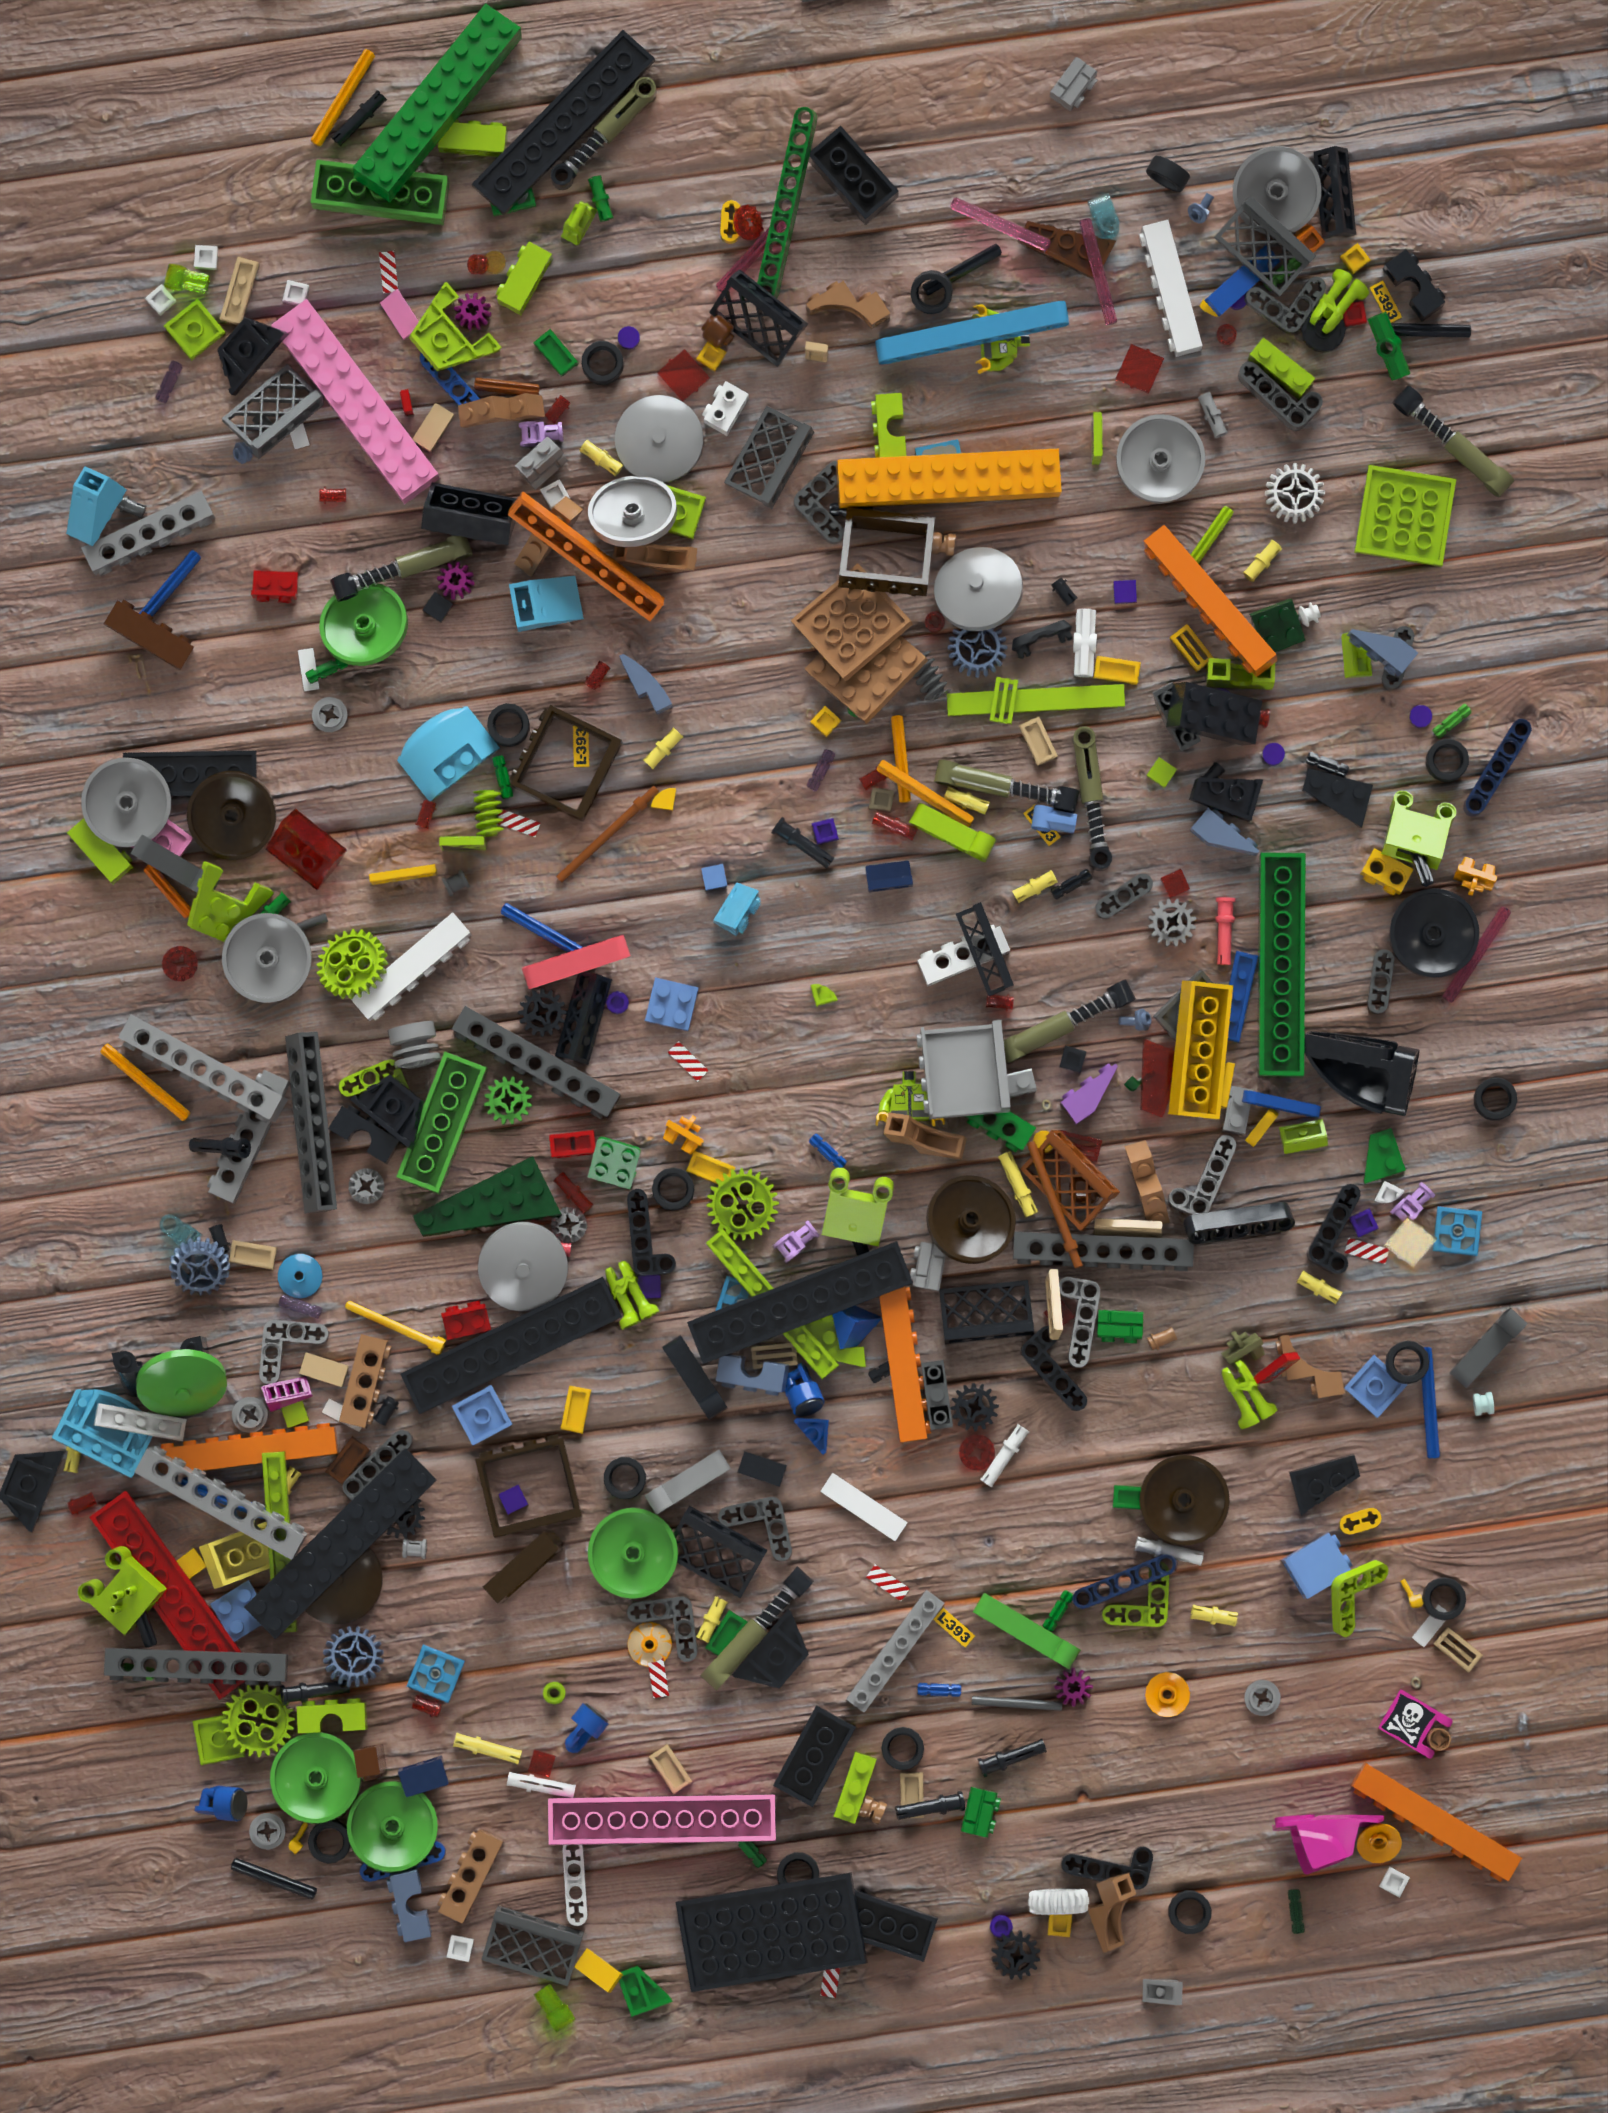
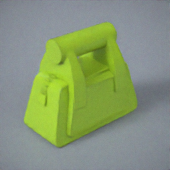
M583 201L575 204L563 226L561 237L578 246L593 221L597 209Z

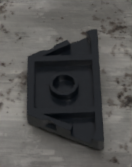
M244 318L217 349L219 358L223 363L224 376H227L231 388L228 390L231 395L236 396L287 337V332L250 318Z
M388 1075L378 1084H373L366 1088L367 1091L350 1098L352 1102L410 1149L414 1148L424 1101L394 1076Z
M65 1451L14 1455L0 1490V1500L7 1505L29 1532L33 1533Z
M789 1609L732 1674L733 1677L780 1689L809 1655L792 1612Z

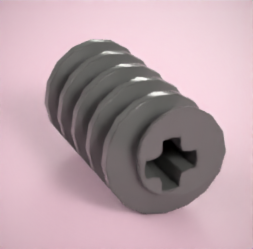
M927 651L923 655L927 658L931 651ZM934 658L928 659L927 663L913 676V678L919 677L916 685H923L920 692L927 693L924 697L925 701L936 700L951 691V689L944 690L947 681H939L943 673L935 674L939 666H931L935 660Z

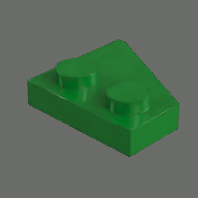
M1392 1128L1369 1135L1363 1179L1364 1184L1406 1170Z
M638 1965L621 1971L623 1976L619 1980V1984L631 2017L673 2002L672 1998Z

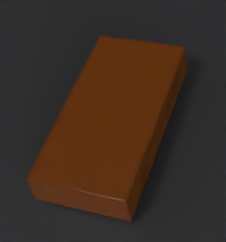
M352 1436L325 1472L343 1485L345 1480L363 1461L370 1449Z

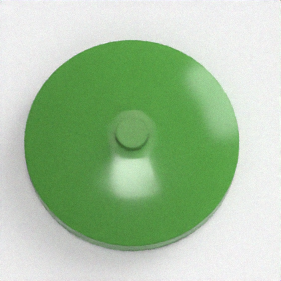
M379 583L377 585L372 584L368 588L363 587L362 590L358 591L357 596L349 600L338 602L336 596H332L325 605L320 617V635L327 650L339 661L354 666L372 665L388 658L402 644L408 629L407 611L400 597L392 589Z
M190 1349L173 1350L155 1356L142 1366L136 1378V1390L141 1403L153 1412L173 1417L190 1416L208 1410L220 1401L227 1388L226 1371L221 1362L210 1354Z
M640 1508L621 1509L605 1517L593 1531L588 1546L589 1566L598 1583L610 1593L624 1598L646 1597L664 1587L672 1577L678 1561L677 1540L670 1526L655 1513Z
M318 1732L299 1735L291 1739L280 1749L271 1767L270 1784L273 1796L284 1812L299 1821L320 1824L335 1820L353 1805L360 1790L361 1777L357 1778L352 1749L339 1738L327 1733Z
M397 1781L379 1783L365 1790L355 1800L348 1815L347 1835L353 1852L365 1865L381 1872L398 1873L417 1866L429 1855L437 1837V1816L430 1800L424 1793L406 1797L401 1782Z

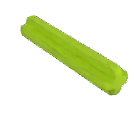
M1224 506L1190 554L1198 564L1232 517L1234 512L1229 507Z

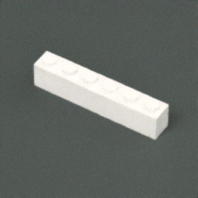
M1164 220L1142 226V233L1139 234L1141 246H1145L1147 254L1144 255L1147 268L1151 267L1153 275L1150 276L1153 289L1157 288L1159 296L1156 297L1158 309H1163V328L1165 331H1169L1170 338L1167 339L1170 352L1174 351L1175 357L1201 351L1202 342L1169 221Z
M452 912L386 968L387 973L379 975L383 981L376 980V989L370 986V994L362 991L361 998L356 994L352 999L353 1003L369 1021L372 1019L378 1020L384 1015V1009L388 1005L394 1006L402 999L400 996L406 990L410 992L416 988L421 977L430 976L436 970L435 965L440 961L444 963L453 956L452 951L455 948L459 947L461 949L470 941L468 937L471 936V933Z

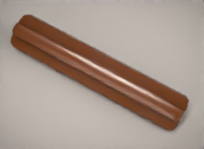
M476 378L474 382V388L478 391L513 395L524 393L539 395L540 391L538 384Z

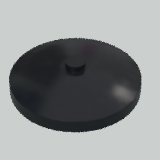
M1425 889L1410 895L1398 906L1391 919L1389 939L1396 958L1406 969L1422 977L1441 978L1458 972L1471 960L1479 942V924L1471 906L1459 895L1444 889Z

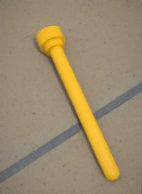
M348 1301L345 1304L347 1310L427 1345L428 1349L436 1355H440L445 1347L447 1339L440 1336H433L431 1338L352 1301Z

